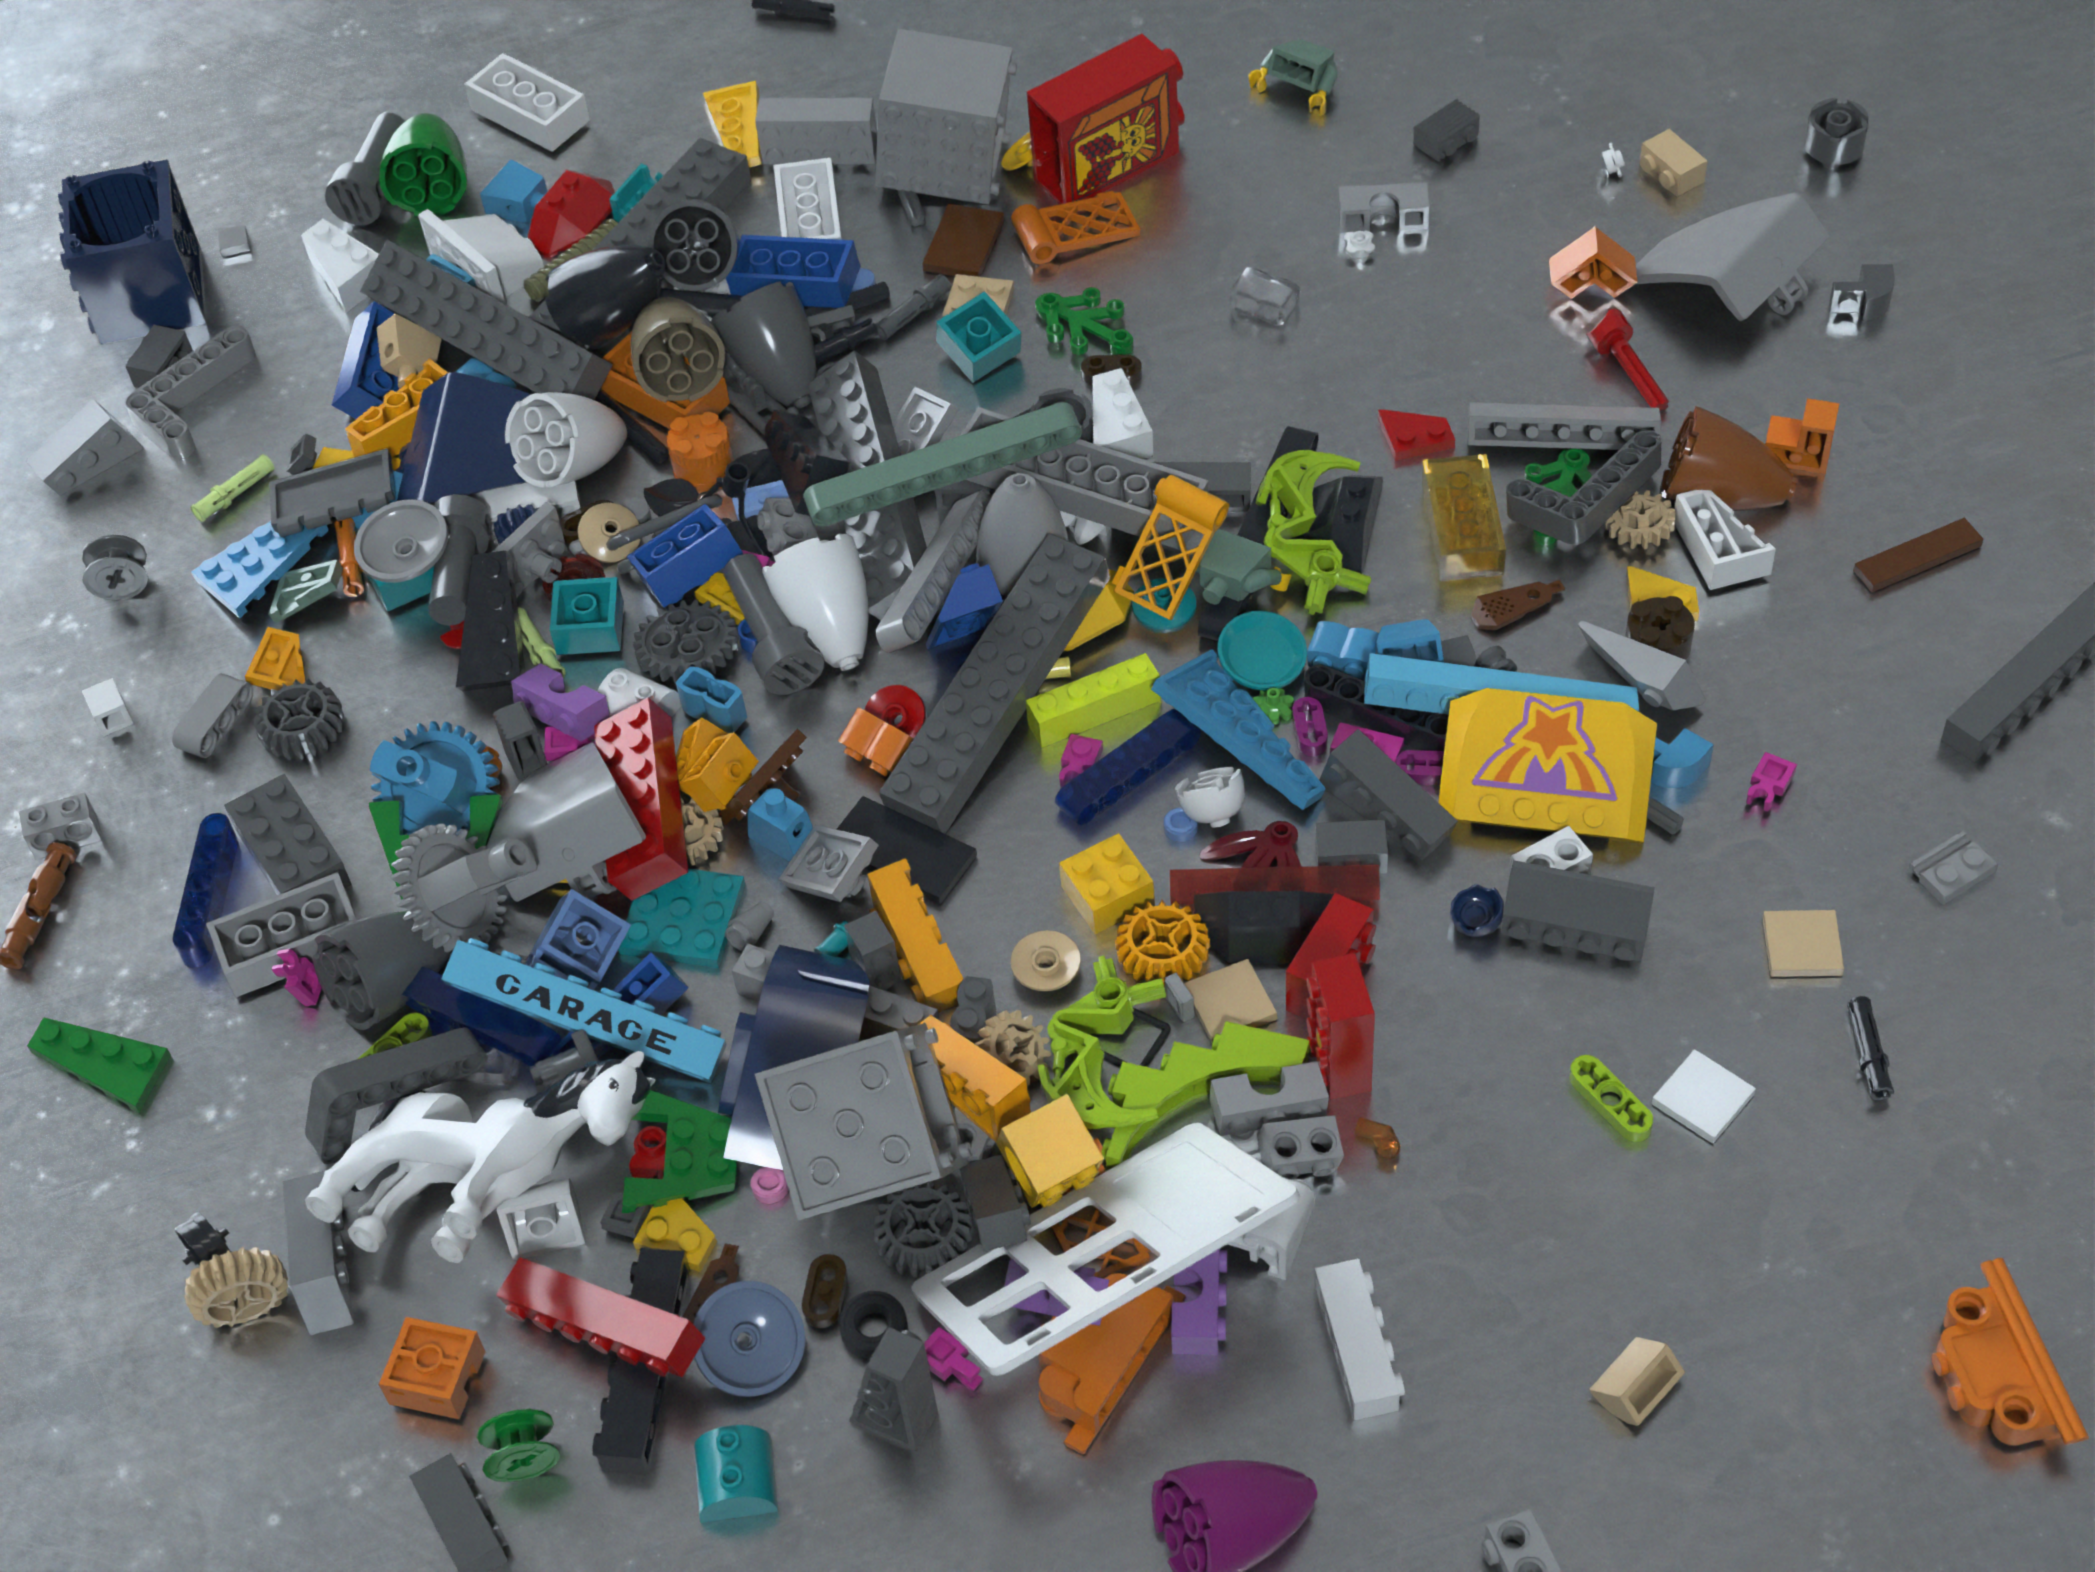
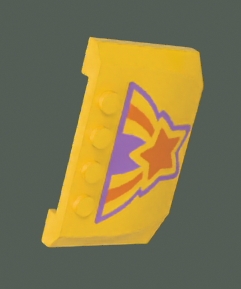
M1485 688L1450 701L1438 803L1458 821L1457 823H1480L1558 832L1570 826L1576 835L1644 844L1657 723L1622 702Z

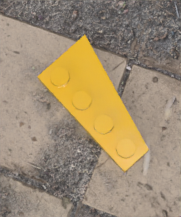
M756 80L703 92L724 147L746 155L749 168L762 165L755 123L759 103V87Z

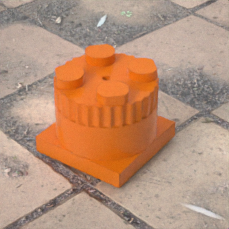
M710 411L701 415H690L684 418L677 417L670 424L666 442L674 479L688 481L695 487L697 493L707 492L716 483L717 478L724 477L727 465L734 461L727 427L724 422H721L717 414Z

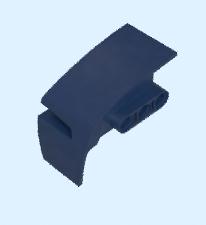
M784 945L778 946L763 983L756 1015L740 1012L736 1023L718 1108L719 1114L732 1116L723 1158L783 1170L755 1074L859 1042L869 995H867L869 979L866 972L855 961Z

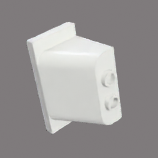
M428 209L418 215L430 255L435 254L455 266H460L475 279L477 289L506 304V297L524 287L523 281L526 278H530L533 273H537L540 268H544L542 258L532 241L527 237L523 238L511 223L507 224L496 214L441 221Z

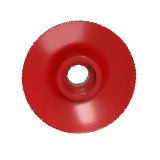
M889 685L878 690L869 699L864 709L912 738H915L925 723L926 710L921 697L913 689L904 685ZM902 715L903 717L901 722L898 725H895L894 721L896 717Z

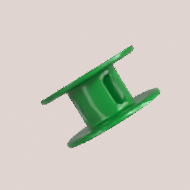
M520 1409L502 1413L487 1420L479 1428L476 1435L480 1445L498 1451L485 1460L482 1467L485 1476L493 1481L517 1482L537 1477L553 1468L560 1458L559 1450L548 1442L540 1441L552 1430L554 1425L552 1416L543 1410Z

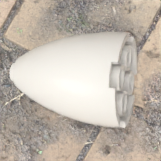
M558 392L534 393L522 401H517L509 413L505 429V443H510L512 454L517 462L513 466L514 469L527 483L541 488L567 484L599 470L620 451L627 437L625 422L607 406L587 397Z
M838 534L835 536L836 540L819 541V538L816 537L778 553L774 556L776 563L771 567H763L762 573L772 596L792 627L806 629L808 637L820 650L824 661L834 668L840 667L841 671H846L859 665L858 660L863 657L867 640L869 616L864 571L856 544L851 535Z

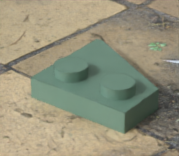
M333 560L286 572L279 580L269 611V616L274 623L284 620L337 590L343 571L339 561Z

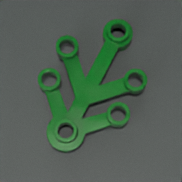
M1095 287L1086 288L1083 291V295L1062 297L1056 293H1045L1036 299L1035 309L1041 318L1047 320L1046 338L1048 341L1058 343L1064 339V327L1058 321V318L1061 317L1069 323L1071 334L1070 351L1075 355H1083L1088 351V340L1083 335L1082 329L1108 341L1110 352L1113 355H1130L1134 350L1133 336L1127 330L1118 329L1114 331L1094 321L1107 318L1114 320L1122 318L1125 310L1124 303L1121 300H1110L1106 307L1078 311L1071 309L1079 306H1098L1101 303L1100 290Z
M1576 448L1566 449L1559 454L1558 461L1544 466L1537 463L1528 464L1525 467L1524 479L1539 484L1543 481V478L1561 473L1559 479L1542 486L1571 497L1578 491L1572 483L1574 478L1577 477L1584 485L1592 477L1588 471L1590 459L1583 450ZM1533 529L1532 537L1536 543L1551 545L1557 541V539Z

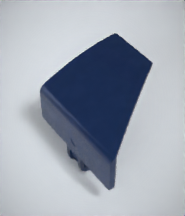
M456 372L445 374L424 389L411 442L402 447L399 453L401 462L395 471L403 473L397 501L419 500L433 504L440 498L453 494L470 495L526 483L513 467L517 462L512 454L510 443H505V429L513 406L517 401H522L532 394L496 382Z

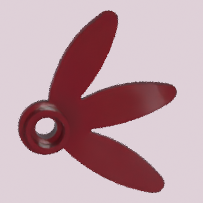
M1272 822L1264 831L1253 830L1229 834L1212 842L1199 854L1201 859L1209 861L1238 855L1255 849L1241 866L1232 891H1251L1264 877L1274 859H1277V870L1283 891H1305L1302 866L1293 849L1298 840V831L1289 822Z

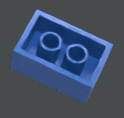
M704 504L626 557L644 585L659 603L666 607L681 600L684 594L695 586L705 584L710 579V576L724 569L731 559L742 555L743 552L727 526Z

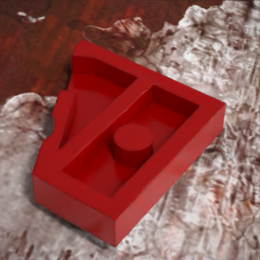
M1384 409L1378 410V421L1395 461L1455 448V437L1445 417Z

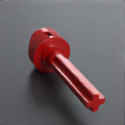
M1608 310L1598 326L1591 332L1586 333V336L1598 353L1602 355L1614 354L1650 408L1666 410L1669 407L1667 405L1669 400L1628 343L1634 333L1632 326L1620 310Z

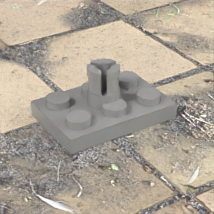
M914 387L893 422L901 455L940 443L945 431L952 423L958 408L943 399Z
M545 502L493 551L506 550L512 556L516 597L538 577L547 583L556 580L558 576L550 572L551 568L561 572L562 563L558 558L562 556L567 547L556 507Z
M815 824L778 880L788 888L841 902L845 896L851 897V894L855 896L863 888L865 878L861 871L870 864L873 854L879 845L870 837Z

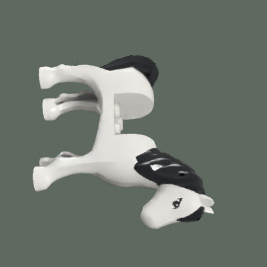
M640 1051L632 1053L624 1061L619 1059L587 1062L583 1067L566 1074L562 1080L555 1082L547 1089L538 1092L535 1096L529 1097L525 1101L517 1098L496 1101L487 1109L477 1123H472L469 1107L463 1099L449 1093H428L420 1090L385 1101L380 1105L373 1118L369 1132L355 1141L344 1156L331 1169L325 1171L320 1186L312 1190L306 1198V1206L318 1219L327 1223L334 1222L342 1212L344 1197L350 1190L354 1192L362 1191L383 1169L399 1161L397 1170L380 1182L371 1199L358 1210V1218L348 1229L350 1239L361 1249L375 1253L387 1239V1224L405 1202L419 1194L432 1183H456L457 1185L451 1192L454 1204L445 1213L442 1219L443 1227L436 1232L431 1239V1243L439 1256L449 1262L460 1263L470 1249L469 1239H473L478 1234L483 1225V1219L503 1202L516 1198L550 1174L558 1163L563 1145L583 1124H588L591 1135L596 1141L607 1146L614 1144L624 1136L630 1121L642 1108L655 1079L647 1078L639 1068L644 1059V1053Z

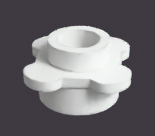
M1609 143L1610 150L1602 152L1608 174L1617 172L1618 176L1622 177L1620 168L1624 167L1625 164L1620 149L1614 151L1612 143Z
M1370 231L1346 233L1344 235V241L1347 242L1346 252L1354 258L1367 257L1375 250V245L1371 241L1373 233Z

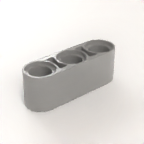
M222 673L216 675L177 725L172 738L173 746L202 758L209 757L250 704L253 697V686L251 683Z

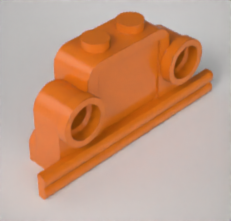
M1996 1258L1992 1261L1988 1260L1981 1263L1980 1267L1989 1287L1981 1289L1961 1287L1951 1293L1943 1320L1945 1330L1941 1335L1936 1352L1932 1353L1931 1356L1935 1372L1938 1376H1943L1947 1384V1395L1953 1410L1959 1411L1962 1419L1971 1426L1983 1427L1991 1425L1997 1439L2008 1445H2020L2040 1439L2054 1440L2062 1438L2065 1445L2088 1440L2089 1436L2004 1259Z
M1115 1273L1104 1279L1109 1280L1108 1287L1128 1275ZM1168 1285L1164 1289L1153 1287L1103 1316L1100 1326L1090 1324L1038 1354L1039 1365L1042 1369L1039 1376V1401L1041 1407L1049 1415L1066 1417L1075 1422L1072 1430L1064 1440V1444L1068 1448L1074 1449L1079 1454H1085L1172 1320V1302H1183L1186 1298L1185 1294Z

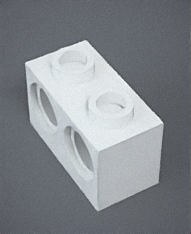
M1567 826L1512 855L1509 876L1513 860L1591 875L1593 853L1570 826Z

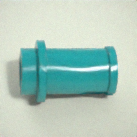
M848 922L836 923L834 931L819 946L814 948V952L837 957L848 946L844 927Z

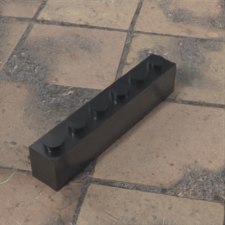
M641 1248L638 1262L633 1261L631 1266L630 1282L633 1286L631 1295H626V1297L681 1316L690 1272L685 1251ZM618 1355L616 1363L610 1364L608 1370V1385L611 1386L608 1398H603L600 1408V1419L603 1421L601 1433L595 1434L592 1445L593 1456L597 1457L602 1471L648 1475L669 1372L666 1376H661L651 1371L643 1362L638 1361L637 1365H633L624 1361Z

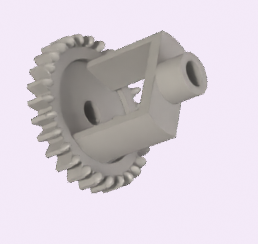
M444 823L435 826L428 825L410 834L408 839L401 842L403 848L395 852L399 859L392 862V866L399 872L392 875L391 880L400 884L399 887L392 891L393 894L403 897L397 903L398 908H407L408 910L403 919L405 921L414 919L415 921L411 930L416 932L422 929V940L427 941L433 938V948L437 949L443 946L444 951L447 953L454 949L457 940L467 943L469 938H473L483 943L489 942L491 937L498 933L497 927L503 923V919L498 916L505 914L507 910L506 907L498 905L506 901L507 895L499 894L497 890L537 870L535 857L525 838L510 839L487 849V846H481L476 849L475 843L478 841V837L472 836L465 840L468 831L466 829L457 831L456 825H449L447 827Z

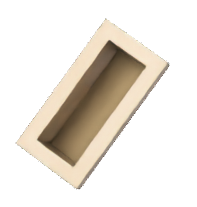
M1636 1337L1593 1384L1589 1391L1614 1416L1629 1424L1639 1426L1685 1374V1371L1668 1344Z

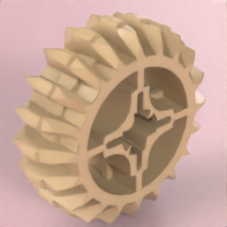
M241 1247L238 1251L234 1252L227 1250L226 1254L220 1256L214 1254L212 1260L200 1262V1268L191 1270V1276L185 1279L186 1294L184 1297L194 1320L201 1321L203 1325L213 1324L215 1328H219L222 1325L233 1327L235 1324L246 1323L249 1320L257 1319L263 1314H269L270 1309L280 1306L282 1299L287 1296L288 1277L278 1255H272L270 1250L260 1252L258 1247H254L251 1250H245L244 1247Z

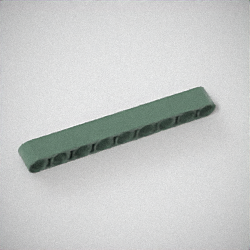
M1057 403L814 484L805 490L803 498L813 523L817 526H827L1070 445L1080 439L1083 431L1072 406L1069 403Z

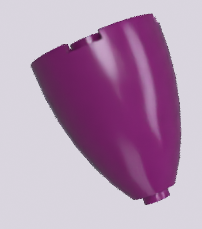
M1220 1460L1192 1464L1166 1471L1162 1479L1154 1481L1151 1496L1156 1533L1164 1532L1167 1547L1174 1556L1168 1560V1564L1173 1572H1245L1269 1557L1299 1529L1314 1508L1315 1500L1317 1499V1488L1314 1481L1304 1473L1283 1465L1263 1461Z

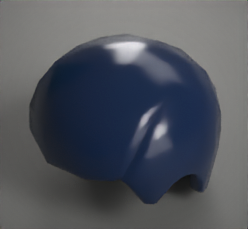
M1474 884L1468 889L1458 892L1451 901L1450 918L1456 929L1462 934L1477 938L1492 934L1501 924L1504 901L1495 887L1488 889L1479 884Z

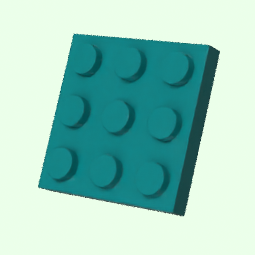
M688 869V873L634 899L626 922L631 924L618 949L619 954L645 958L652 952L664 961L719 968L728 941L725 931L728 928L729 921L736 916L745 887L744 876Z

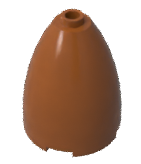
M1697 406L1694 412L1689 411L1671 448L1673 452L1668 463V468L1671 469H1665L1663 472L1660 486V494L1663 498L1676 501L1677 494L1693 490H1711L1733 511L1766 509L1782 505L1785 500L1790 501L1792 499L1797 483L1793 482V475L1783 461L1768 446L1753 434L1720 415Z

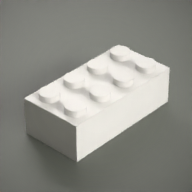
M504 53L464 84L471 110L551 152L590 121L583 93Z
M831 157L774 165L781 237L842 240Z

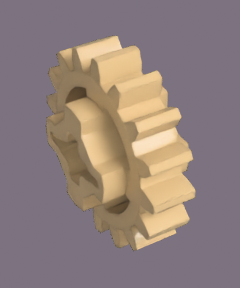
M1646 490L1644 495H1639L1636 491L1605 522V530H1609V537L1611 539L1618 537L1619 545L1629 542L1631 549H1634L1637 544H1642L1644 549H1648V543L1652 542L1659 546L1661 538L1666 540L1670 538V532L1675 530L1676 511L1671 508L1670 500L1662 502L1661 494L1652 497L1649 490Z
M680 798L686 855L691 865H695L696 858L699 856L705 861L708 859V850L718 851L716 842L723 841L722 830H724L717 809L703 812L693 799L690 800L689 804H684L683 799Z
M1006 1010L985 1021L987 1026L978 1030V1034L984 1039L975 1043V1045L1024 1077L1027 1086L1040 1080L1037 1065L1044 1064L1045 1067H1049L1043 1059L1051 1056V1052L1044 1049V1044L1050 1041L1049 1038H1041L1039 1034L1043 1029L1042 1024L1034 1027L1032 1025L1033 1016L1029 1015L1022 1018L1020 1010L1010 1014Z

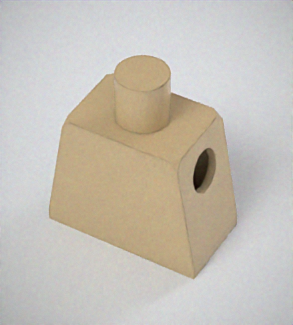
M397 314L392 315L377 327L381 367L384 371L398 377L399 388L405 385L404 379L411 373L416 375L423 370L422 364L429 358L436 363L441 344L440 337Z

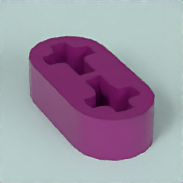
M1312 697L1299 698L1295 701L1292 708V721L1297 745L1300 752L1304 755L1316 757L1326 751L1328 744V732L1322 705L1317 699ZM1304 711H1309L1310 715H1312V720L1306 721ZM1308 733H1314L1317 742H1311L1308 738Z
M1407 750L1401 752L1396 757L1395 763L1418 785L1440 786L1441 766H1443L1444 751ZM1407 765H1414V770H1407Z

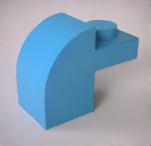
M1686 728L1681 731L1670 745L1656 737L1651 783L1664 788H1681L1690 785L1710 766L1714 744Z

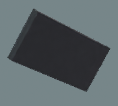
M865 796L860 798L837 828V830L870 837L879 845L873 854L870 864L865 868L871 872L906 858L911 868L912 886L918 884L924 897L940 905L977 856L976 848Z

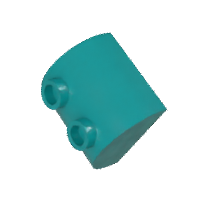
M731 1425L710 1430L702 1434L695 1441L698 1508L701 1523L778 1512L772 1438L767 1431L755 1426Z

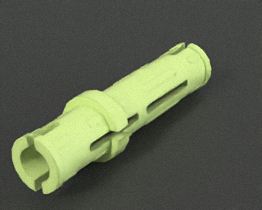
M265 454L260 455L258 459L225 483L212 487L210 489L211 493L190 506L192 513L199 521L204 522L220 508L230 506L232 504L231 500L250 488L268 473L275 470L274 464Z
M518 607L521 639L530 653L532 663L535 666L541 663L561 673L564 678L566 670L556 658L555 649L552 645L545 642L525 609Z

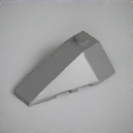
M1581 620L1578 624L1588 645L1632 687H1637V691L1650 705L1654 707L1663 706L1674 711L1700 706L1706 701L1686 660Z

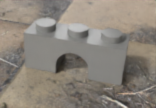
M1427 183L1339 186L1338 211L1340 233L1370 231V220L1382 214L1391 215L1396 218L1399 230L1429 229L1430 205Z
M1316 1061L1282 1067L1280 1091L1272 1095L1256 1092L1251 1087L1247 1074L1211 1080L1209 1101L1219 1135L1232 1134L1238 1136L1249 1131L1261 1129L1264 1123L1324 1117L1327 1115L1329 1096L1318 1062Z

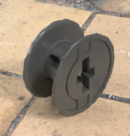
M107 535L89 542L83 549L82 561L86 567L83 574L85 588L94 596L105 600H123L141 593L147 586L148 575L143 567L146 564L147 558L144 546L137 540L124 535Z

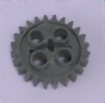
M682 600L680 607L669 604V610L667 611L658 608V616L647 615L648 624L640 623V632L634 633L636 641L633 642L637 663L641 664L644 672L649 670L652 678L660 674L661 681L663 682L671 676L674 683H676L689 667L702 668L711 674H716L715 666L726 667L725 659H733L732 650H738L737 641L739 636L734 618H730L729 611L721 612L720 605L711 608L710 601L699 606L698 600H694L691 605L687 606L685 600Z

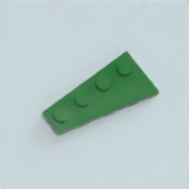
M43 1017L27 1045L32 1054L64 1072L69 1071L76 1075L80 1081L101 1089L105 1095L116 1101L124 1102L137 1113H140L171 1057L170 1052L165 1047Z

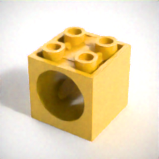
M1068 1094L1003 1127L996 1142L1031 1208L1040 1203L1043 1208H1046L1062 1199V1194L1066 1189L1074 1186L1077 1191L1095 1181L1094 1177L1099 1174L1098 1169L1104 1160Z

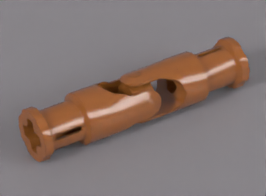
M52 842L47 846V856L43 864L36 868L30 880L27 894L22 897L5 930L6 938L0 948V965L15 970L23 967L25 963L23 957L28 947L33 945L50 911V902L52 898L59 894L66 880L64 874L69 864L74 863L77 858L75 851L65 844ZM35 916V917H39V918H38V920H37V922H36V921H33V920H32L31 918H29V917Z

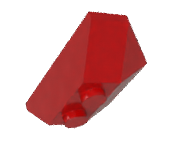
M565 170L534 209L527 238L532 241L540 255L552 258L558 255L557 252L571 248L580 239H585L587 234H592V231L600 226L612 211L609 199L615 191L611 181L588 173Z

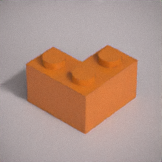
M1597 227L1592 228L1549 258L1551 284L1570 299L1594 283L1613 298L1638 283L1635 257Z
M1807 398L1803 420L1771 415L1765 445L1783 461L1787 468L1826 474L1840 403Z

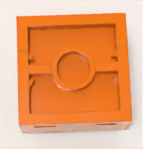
M406 1317L380 1379L379 1386L389 1405L460 1419L468 1399L464 1387L472 1373L478 1374L486 1351L477 1331Z

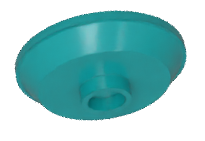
M1267 611L1247 612L1232 619L1223 628L1217 646L1218 658L1225 672L1239 684L1256 690L1279 689L1290 684L1301 674L1307 659L1306 641L1298 627L1287 618Z

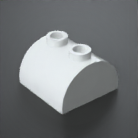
M617 668L610 672L597 690V692L606 696L610 717L648 697L671 718L681 707L677 691L625 668Z
M570 1178L562 1180L553 1179L544 1184L531 1186L516 1198L507 1200L496 1208L513 1261L518 1260L519 1257L528 1258L585 1245L580 1209Z

